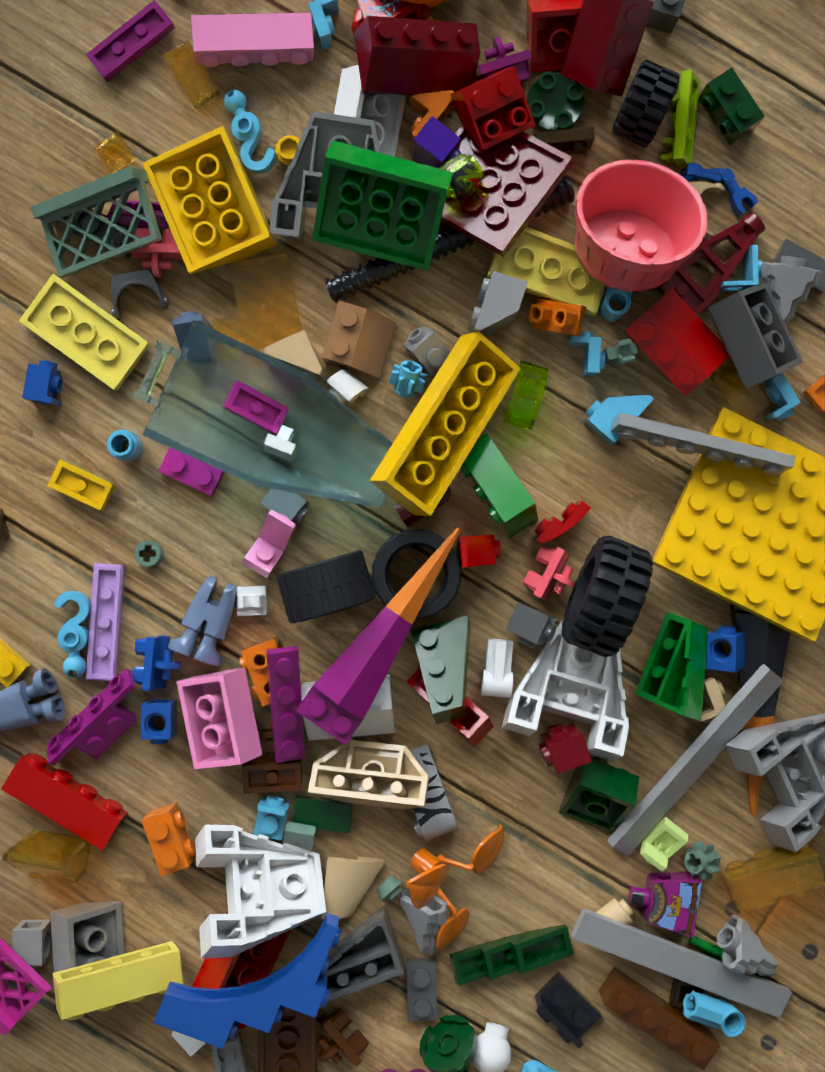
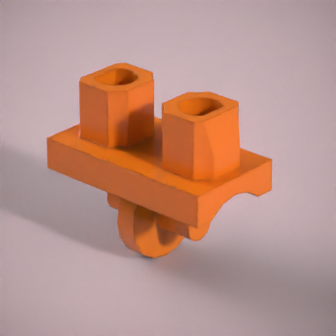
M537 298L536 304L531 305L529 322H533L532 328L581 336V321L586 311V306Z

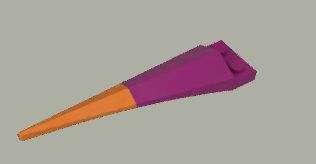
M460 528L455 529L382 611L315 682L296 709L299 714L346 745L374 701L460 533Z

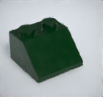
M591 758L592 762L576 767L559 813L613 834L636 806L640 776L629 773L625 769L603 763L596 758Z

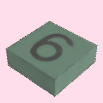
M287 822L284 843L312 851L316 827Z

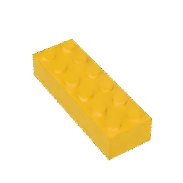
M477 331L461 335L369 481L413 515L431 516L521 368L481 332Z

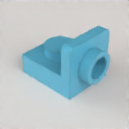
M313 0V2L308 3L309 13L312 16V25L321 50L332 47L331 35L335 34V28L331 16L339 13L338 0Z
M782 372L763 382L766 386L765 393L772 403L778 405L776 409L764 415L767 421L774 418L781 421L794 413L792 408L801 403Z
M278 796L261 798L257 807L258 813L253 835L258 836L261 834L272 839L282 840L290 803L283 802L284 799Z

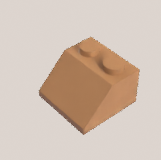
M338 300L322 355L324 363L380 379L396 322L367 308Z

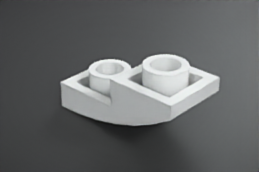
M347 369L338 371L327 380L332 386L329 392L341 403L347 399L352 404L359 395L363 397L369 390L365 384Z

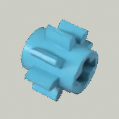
M405 360L401 362L400 366L394 365L389 384L395 385L394 391L398 395L413 397L416 392L422 393L427 374L421 373L422 367L417 362Z

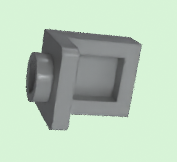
M423 326L412 331L403 346L413 354L425 371L433 377L439 371L450 352L434 331Z

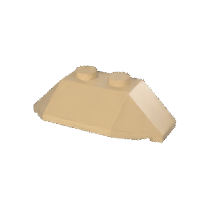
M349 740L346 745H340L325 757L313 763L308 793L351 804L401 810L423 808L426 803L429 776L406 746Z

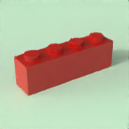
M28 753L19 758L1 790L103 850L111 842L128 812L122 809L123 806L113 799H105L98 795V791L91 785L80 784L75 781L68 771L55 769L47 764V759L39 754Z

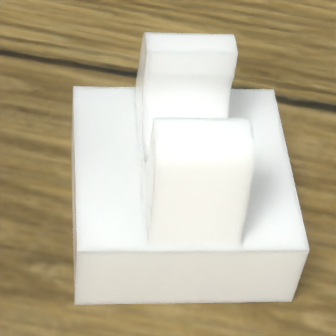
M282 425L277 437L268 433L264 442L265 452L293 462L297 453L296 444L292 443L294 429Z
M267 585L236 587L237 616L268 614Z

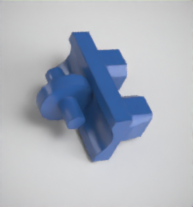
M149 636L146 639H137L135 641L136 655L145 656L144 666H135L132 673L134 682L141 684L142 690L152 691L153 689L166 688V680L171 679V670L180 669L181 662L172 660L173 650L168 648L170 636Z

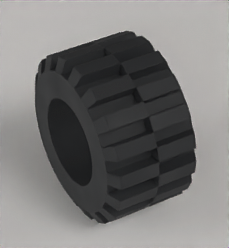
M647 59L642 62L614 121L613 134L646 148L654 139L678 88L680 74Z

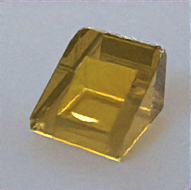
M118 130L94 145V149L111 174L136 159Z

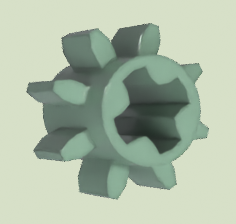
M703 841L693 843V848L685 849L684 865L691 873V877L700 876L703 881L711 879L712 874L721 871L719 868L721 856L714 849L713 844L705 846Z

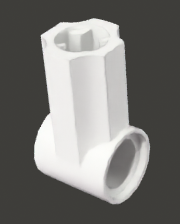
M488 639L486 665L481 679V696L511 698L513 687V672H511L513 641Z

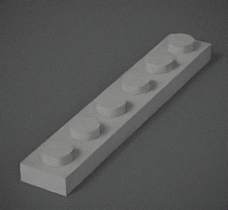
M620 413L612 421L611 432L619 433V437L626 440H636L639 438L647 440V443L651 446L665 447L667 445L677 448L676 451L683 454H694L696 452L704 454L705 458L711 461L728 460L734 462L736 467L763 469V473L768 475H781V473L794 466L795 456L693 430Z

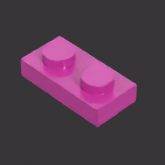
M239 380L233 382L222 406L223 409L273 435L278 434L289 407Z
M170 445L158 470L210 496L214 495L225 472L224 469L173 445Z

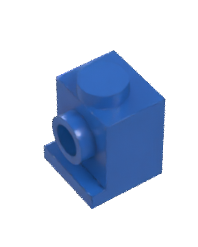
M40 360L39 365L28 363L22 398L31 402L61 407L62 401L56 399L57 393L61 392L63 386V378L60 376L61 371L57 370L58 364Z

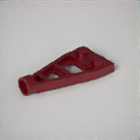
M749 213L739 223L700 243L694 254L681 264L675 274L656 288L663 295L673 288L698 315L713 302L722 289L720 284L728 280L753 241L765 231L764 223L757 215ZM728 240L736 248V252L727 263L723 264L712 252V249L722 241ZM699 259H706L715 269L714 276L705 287H700L686 272L688 265Z

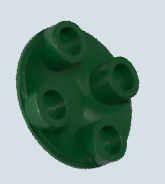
M544 72L532 84L526 98L535 125L547 132L567 130L574 126L580 119L585 104L582 85L556 72Z

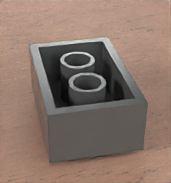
M766 282L741 290L709 307L712 314V322L719 329L724 340L725 350L732 357L737 368V376L744 383L746 389L803 363Z

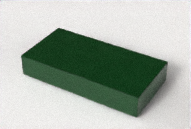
M296 795L292 822L315 826L316 830L350 833L353 804L333 799Z

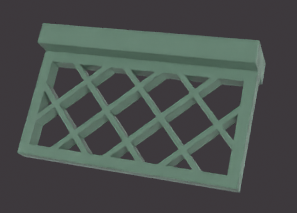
M129 166L31 207L34 219L41 220L58 277L64 278L162 240L146 184L149 183L146 170ZM138 191L140 197L136 211L126 205L130 193ZM109 201L117 205L111 220L101 215L105 203ZM124 209L134 215L128 230L118 225ZM82 212L92 215L86 230L76 225ZM141 219L148 223L151 235L144 238L135 235ZM98 220L109 225L103 240L93 235ZM60 221L67 225L62 240L56 237L52 225ZM74 229L84 234L79 249L68 244ZM115 229L126 234L122 246L118 248L110 244ZM91 239L101 244L95 257L85 254ZM66 248L76 254L72 266L67 268L63 261Z

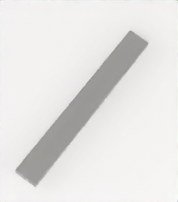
M764 664L761 665L609 837L608 843L614 849L629 856L784 680Z
M585 908L582 909L571 932L574 940L777 1018L781 1017L792 995V992L786 986L755 974L748 975L745 973L739 975L724 966L723 962Z

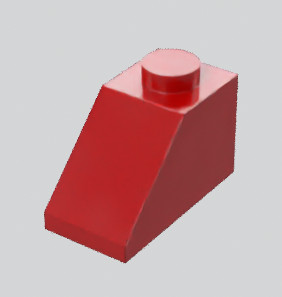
M494 534L459 536L458 552L461 567L496 564V558L501 557L500 540H495Z

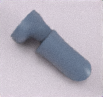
M209 576L198 590L181 622L182 625L187 627L181 637L171 639L168 648L191 657L195 650L199 632H204L205 635L194 658L211 665L220 666L222 656L216 650L217 639L225 640L233 613L237 586L228 583L222 593L220 602L211 598L215 592L218 579Z
M43 668L36 671L32 678L33 684L28 685L23 680L0 691V732L37 725L40 723V716L43 715L51 723H57L64 719V701L59 694L38 703L28 704V701L35 697L49 695L58 690L56 679L49 670Z

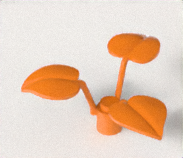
M499 824L497 830L489 834L477 846L470 864L445 858L442 854L436 857L425 848L418 850L410 862V867L420 874L406 881L412 905L416 909H421L438 894L447 903L450 910V918L440 927L437 935L436 947L439 952L462 933L470 916L469 910L466 908H462L457 912L456 908L439 887L448 875V865L467 871L474 870V873L477 875L486 871L497 859L503 845L504 830L501 824Z

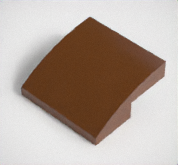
M272 728L257 729L262 755L242 764L244 794L302 791V759L276 763L274 759Z

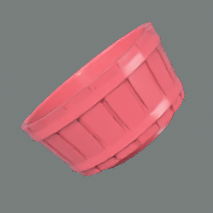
M631 159L602 165L585 178L578 191L575 207L576 230L574 236L577 256L584 269H587V272L594 279L601 281L602 284L610 288H617L625 292H642L656 288L668 281L681 264L694 254L702 242L708 223L706 221L708 219L704 203H702L703 200L697 190L684 177L663 165L653 164V162L645 160L631 161Z

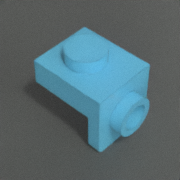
M581 332V336L570 337L568 347L585 348L583 376L595 377L598 375L600 369H604L605 352H601V337H593L592 332Z

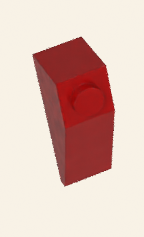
M419 667L406 683L430 706L421 668ZM467 697L465 716L446 721L474 748L494 727L489 716Z

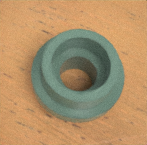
M393 874L376 889L380 895L378 897L381 901L386 898L389 902L402 891L399 887L403 882L402 879L398 880Z

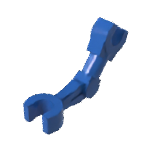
M687 163L686 169L681 170V176L688 182L707 180L723 184L731 195L728 199L732 211L738 217L746 212L742 206V201L746 202L750 209L758 203L753 193L745 187L740 188L734 179L733 171L729 168L704 169L700 164Z

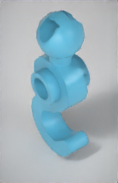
M231 90L225 94L224 106L228 112L235 115L231 129L236 139L243 144L240 150L241 161L253 173H267L274 167L277 153L273 148H268L261 161L256 162L252 160V153L258 146L262 136V124L253 113L245 111L247 106L246 96L238 90Z
M73 590L58 596L54 606L57 608L64 607L70 600H74L79 604V613L63 625L57 637L60 647L68 652V658H66L62 667L64 673L70 678H78L84 674L87 667L85 660L80 656V650L87 646L89 640V631L82 623L90 616L91 601L84 593Z

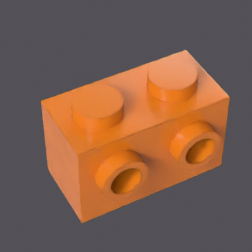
M278 636L241 651L243 655L240 657L241 666L245 668L246 674L250 673L253 684L250 685L252 695L256 701L260 700L262 707L270 704L266 650L282 648Z
M177 802L150 811L141 821L161 877L189 867L196 857L195 844L189 838L186 829V819L184 813L179 809Z

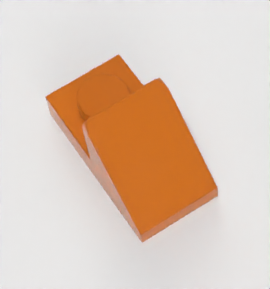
M453 90L415 94L410 97L411 108L421 115L415 120L410 129L412 132V145L413 139L432 116L442 123L455 107L450 95L454 92Z

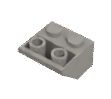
M496 271L492 272L491 279L484 278L477 302L482 303V307H475L468 330L479 331L486 337L513 323L519 311L528 282Z

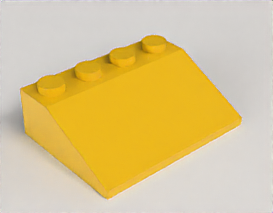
M224 126L142 163L189 274L248 258L277 245L273 234L269 233V224L232 137Z

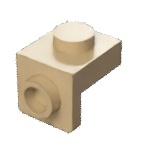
M705 675L703 697L707 706L702 707L701 721H699L704 723H711L726 706L723 700L726 693L722 683L709 675Z

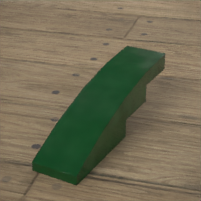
M564 924L478 944L451 953L449 957L455 983L458 986H462L483 977L492 980L516 970L523 974L574 953L568 928Z

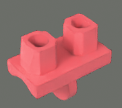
M137 228L135 235L144 238L151 235L149 229ZM170 229L163 230V243H152L129 252L133 254L134 259L142 260V269H152L154 278H161L163 269H173L172 261L163 260H183Z
M541 546L535 560L547 565L543 576L530 570L523 584L534 591L533 595L547 601L556 581L558 582L553 591L560 595L566 585L574 588L576 583L569 579L574 570L573 568L566 565L560 575L570 554L558 547L555 550Z

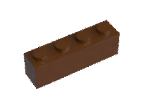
M616 967L612 969L598 990L606 1007L703 1071L720 1047L711 1030L699 1022L686 1018L681 1010L670 1006L669 1002Z

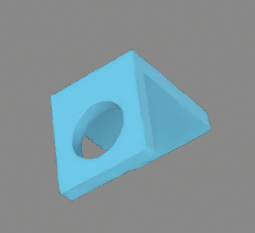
M751 245L743 256L744 281H723L720 284V288H722L720 292H739L759 284L762 261L758 260V245Z

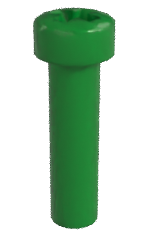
M697 936L689 938V944L719 957V960L723 962L722 948Z

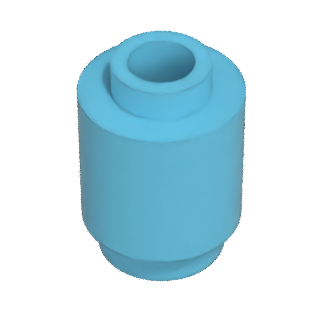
M117 430L109 436L107 448L109 453L117 459L134 461L142 455L144 444L137 434L127 430ZM129 442V447L125 450V445Z

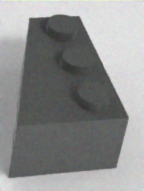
M385 905L341 939L336 948H330L327 957H330V963L324 975L327 976V989L330 990L328 1001L404 974V957Z

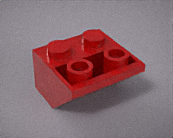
M515 66L502 69L450 94L461 124L481 151L536 126Z

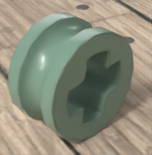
M149 540L139 543L134 552L137 562L146 567L160 564L164 556L161 545ZM151 545V550H156V556L151 557L150 562H147V557H143L142 552L148 550V546Z

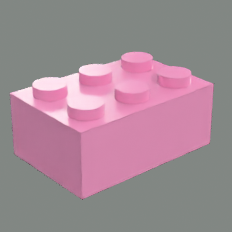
M245 668L200 674L177 681L194 769L241 765L262 755Z

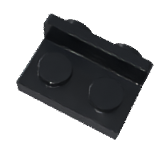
M559 971L535 995L538 1007L536 1011L546 1023L551 1021L558 1028L557 1032L561 1038L568 1044L573 1042L579 1049L584 1045L581 1037L602 1017L600 1011Z

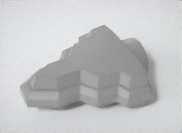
M781 256L780 263L762 262L760 279L767 283L786 326L794 317L797 304L807 299L810 289L817 287L822 274L820 270L805 267L806 259Z
M404 889L401 892V907L406 912L409 925L415 931L416 942L420 952L433 956L437 953L436 939L439 929L447 921L448 905L442 899L435 896L426 906L416 909L411 903L409 889Z
M736 914L731 915L717 935V944L722 948L723 965L739 975L745 973L751 975L755 972L761 976L775 975L776 967L778 966L776 959L763 948L760 938L751 931L748 922Z

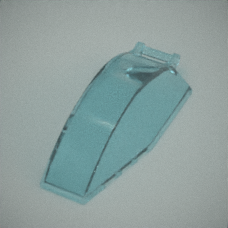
M194 320L181 350L157 340L154 346L157 350L139 390L135 389L132 397L155 407L142 434L143 436L259 487L381 508L387 494L369 480L393 443L362 420L358 414L346 407L336 396L319 385L309 374ZM168 355H171L177 359L158 400L150 395ZM239 380L289 407L282 425L294 429L292 443L296 444L297 453L293 462L265 452L264 442L269 432L222 408L234 381Z

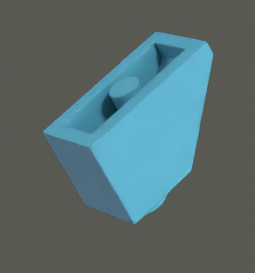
M650 395L608 397L601 403L596 400L585 412L589 417L584 424L610 446L620 438L619 433L611 432L613 419L620 413L638 417L654 398Z

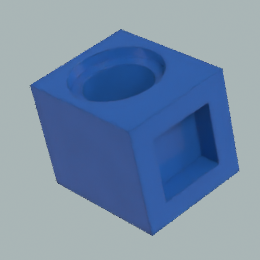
M718 626L717 630L708 633L706 669L736 673L744 668L746 632H737L736 627ZM722 641L730 645L731 654L723 651L721 647Z
M148 699L141 704V739H150L151 744L168 743V740H171L177 734V700ZM155 715L161 716L165 720L164 729H159L154 725L153 718Z

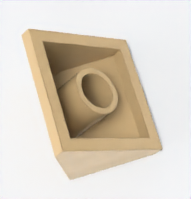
M305 330L264 348L263 354L271 363L325 383L327 377Z

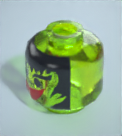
M457 154L440 167L442 170L453 172L447 198L452 196L454 199L462 201L481 187V177L484 176L480 164L472 155L467 157L465 154Z

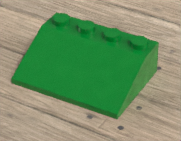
M333 140L324 159L312 240L428 271L453 172Z

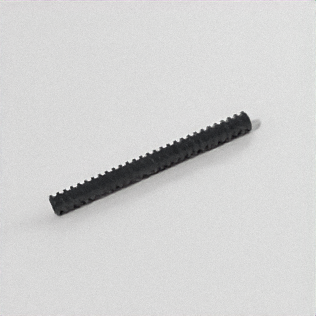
M566 177L562 178L535 217H539L541 212L544 214L548 213L550 208L556 210L558 205L563 207L567 201L569 203L574 202L575 193L569 179ZM445 227L443 232L440 233L438 231L431 259L439 260L440 255L446 257L448 252L455 253L457 248L462 250L466 244L469 246L473 245L474 240L453 228L448 229V227ZM376 257V260L373 262L371 259L368 260L366 265L360 263L359 268L355 269L353 266L349 272L346 270L342 271L340 276L335 274L331 280L329 277L325 278V284L332 301L338 303V300L342 297L345 300L349 294L354 296L358 290L364 292L365 287L371 289L373 288L372 284L380 285L382 280L387 282L389 277L393 276L396 278L398 273L406 274V270L410 269V271H413L415 268Z

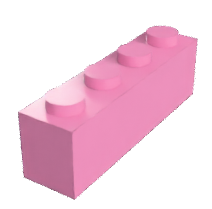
M311 13L191 15L193 50L196 64H202L205 67H216L224 63H232L234 66L262 63L263 65L271 66L278 64V62H291L292 64L302 65L308 61H313L314 43Z

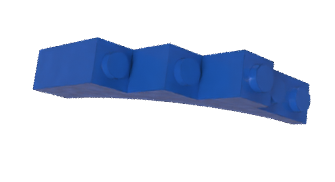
M327 913L317 934L305 949L286 966L263 979L242 986L220 989L190 987L170 981L153 1023L223 1049L227 1037L233 1039L239 1023L269 1033L273 1022L279 1024L285 1007L315 1018L319 1007L325 1008L330 995V990L327 989V976L324 975L330 963V957H327L330 947L336 948L342 933V929L338 928L339 917Z

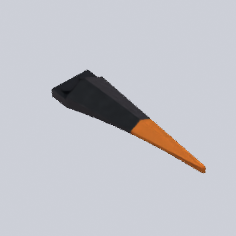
M731 604L732 626L736 627L737 632H746L745 667L738 671L740 689L763 664L782 679L790 632ZM780 686L744 725V730L773 724ZM747 773L749 811L755 816L763 776Z

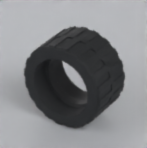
M410 529L399 532L384 542L378 550L372 565L374 590L384 606L397 594L389 580V566L393 557L400 550L413 545L425 546L435 552L445 541L442 536L429 530ZM451 548L443 564L444 580L442 586L436 594L424 601L416 618L425 619V617L439 614L438 612L446 609L458 594L457 591L462 580V569L459 557L453 548Z
M361 550L276 575L288 621L291 624L349 609L374 600L376 597L363 551Z

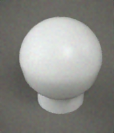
M486 1022L484 1033L477 1037L478 1050L473 1060L474 1066L480 1072H504L511 1061V1047L507 1041L509 1028L496 1023Z

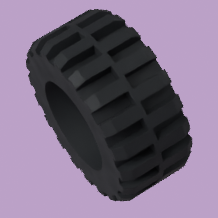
M610 535L603 536L597 540L591 552L587 555L584 565L581 567L565 610L561 635L567 643L602 657L614 656L619 652V649L626 643L627 637L630 636L635 622L638 620L651 583L653 559L647 550Z

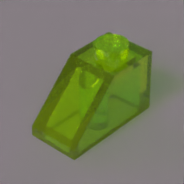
M520 361L519 367L521 369L515 377L503 422L532 430L542 404L548 368Z

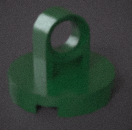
M446 1015L439 1018L441 1022L437 1023L433 1028L429 1025L420 1040L419 1052L425 1066L431 1072H469L471 1063L478 1050V1038L475 1030L464 1017Z

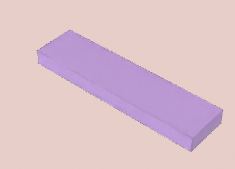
M94 563L86 680L111 681L114 676L118 675L126 565Z

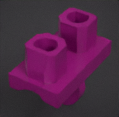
M500 37L494 38L492 40L493 48L484 51V56L486 60L496 58V60L478 65L476 71V78L478 80L502 69L515 66L520 83L525 82L530 78L528 62L532 58L530 50L506 56L505 54L514 51L513 43L503 45Z

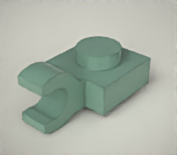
M630 339L618 341L616 346L602 351L605 352V363L612 362L613 367L635 361L634 355L638 353L636 343L631 342Z

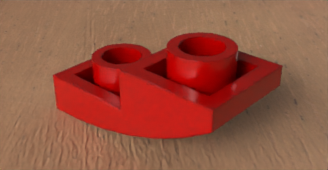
M577 501L576 504L571 502L561 514L564 520L561 522L556 517H550L549 520L544 518L535 528L534 532L537 536L533 540L541 544L560 536L577 524L591 507L584 501Z

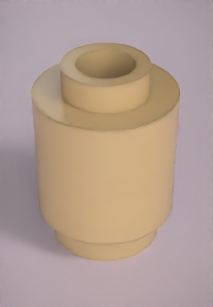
M614 897L596 912L626 925L634 922L630 917L634 914V911L624 899L618 901Z

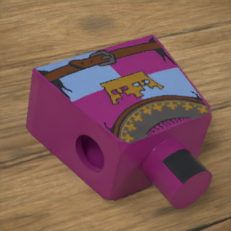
M690 872L649 873L645 888L633 886L629 888L628 902L630 905L643 906L642 915L649 924L688 937H694L702 881L697 876L691 877Z

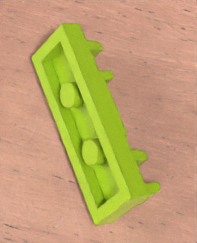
M693 70L682 71L681 81L677 88L679 89L678 93L673 97L670 104L671 106H677L676 112L672 115V127L676 131L675 139L669 137L662 140V144L665 147H673L669 154L661 155V160L667 164L676 162L681 169H686V164L692 163L700 90V80Z

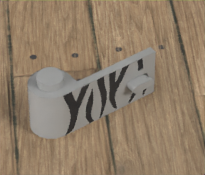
M428 744L410 751L429 776L425 807L413 808L417 820L413 821L418 838L424 837L426 842L459 829Z

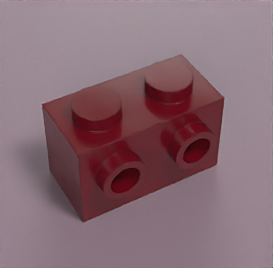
M562 723L554 724L547 727L546 732L541 734L543 743L538 744L547 766H553L557 774L592 762L583 734L574 723L565 726Z

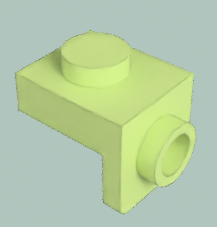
M665 817L642 840L640 854L648 864L655 866L663 872L667 869L668 858L688 842V834Z

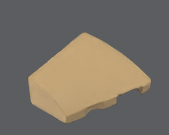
M359 856L357 860L328 857L324 885L326 913L321 915V919H325L327 913L338 916L339 919L350 917L382 869L384 859Z

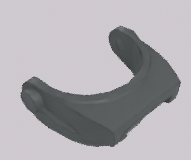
M149 268L112 276L111 292L114 308H111V311L116 319L122 318L119 304L120 296L123 290L131 284H143L153 289L159 297L162 309H168V297Z

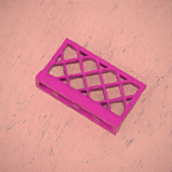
M0 938V1033L5 1036L52 986ZM4 962H9L14 967L15 972L6 971ZM7 980L17 981L18 990L10 989ZM26 982L31 983L39 992L27 991Z

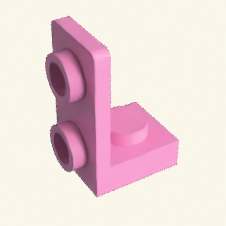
M270 510L258 539L244 557L242 564L268 578L284 555L296 524L287 516Z

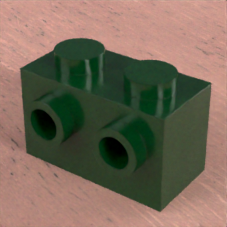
M732 67L707 83L699 95L702 106L708 112L729 145H732L753 131L765 117Z

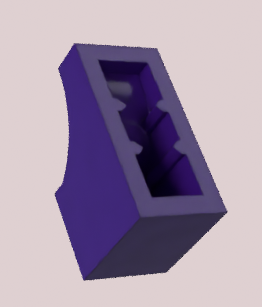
M432 116L413 139V161L442 170L447 165L451 167L461 154L459 150L461 138Z

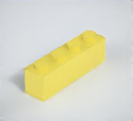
M170 941L53 973L56 1009L61 1020H76L91 1011H107L119 1003L126 1001L131 1003L139 1002L145 996L154 993L165 994L170 981L183 984L180 950Z

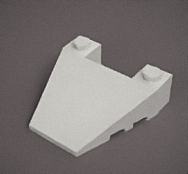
M562 619L556 628L552 640L543 647L511 695V698H509L501 728L530 736L537 731L541 710L590 724L591 729L587 743L589 754L615 761L624 755L629 730L624 703L626 700L625 689H623L621 678L623 671L620 649L614 656L602 657L567 643L561 635L563 629L562 622L564 620Z
M204 825L195 838L196 867H225L228 914H210L199 927L201 958L235 956L325 914L326 905L320 854L288 843L282 845L268 840L269 837L261 834L255 836L242 831L243 828L234 825Z

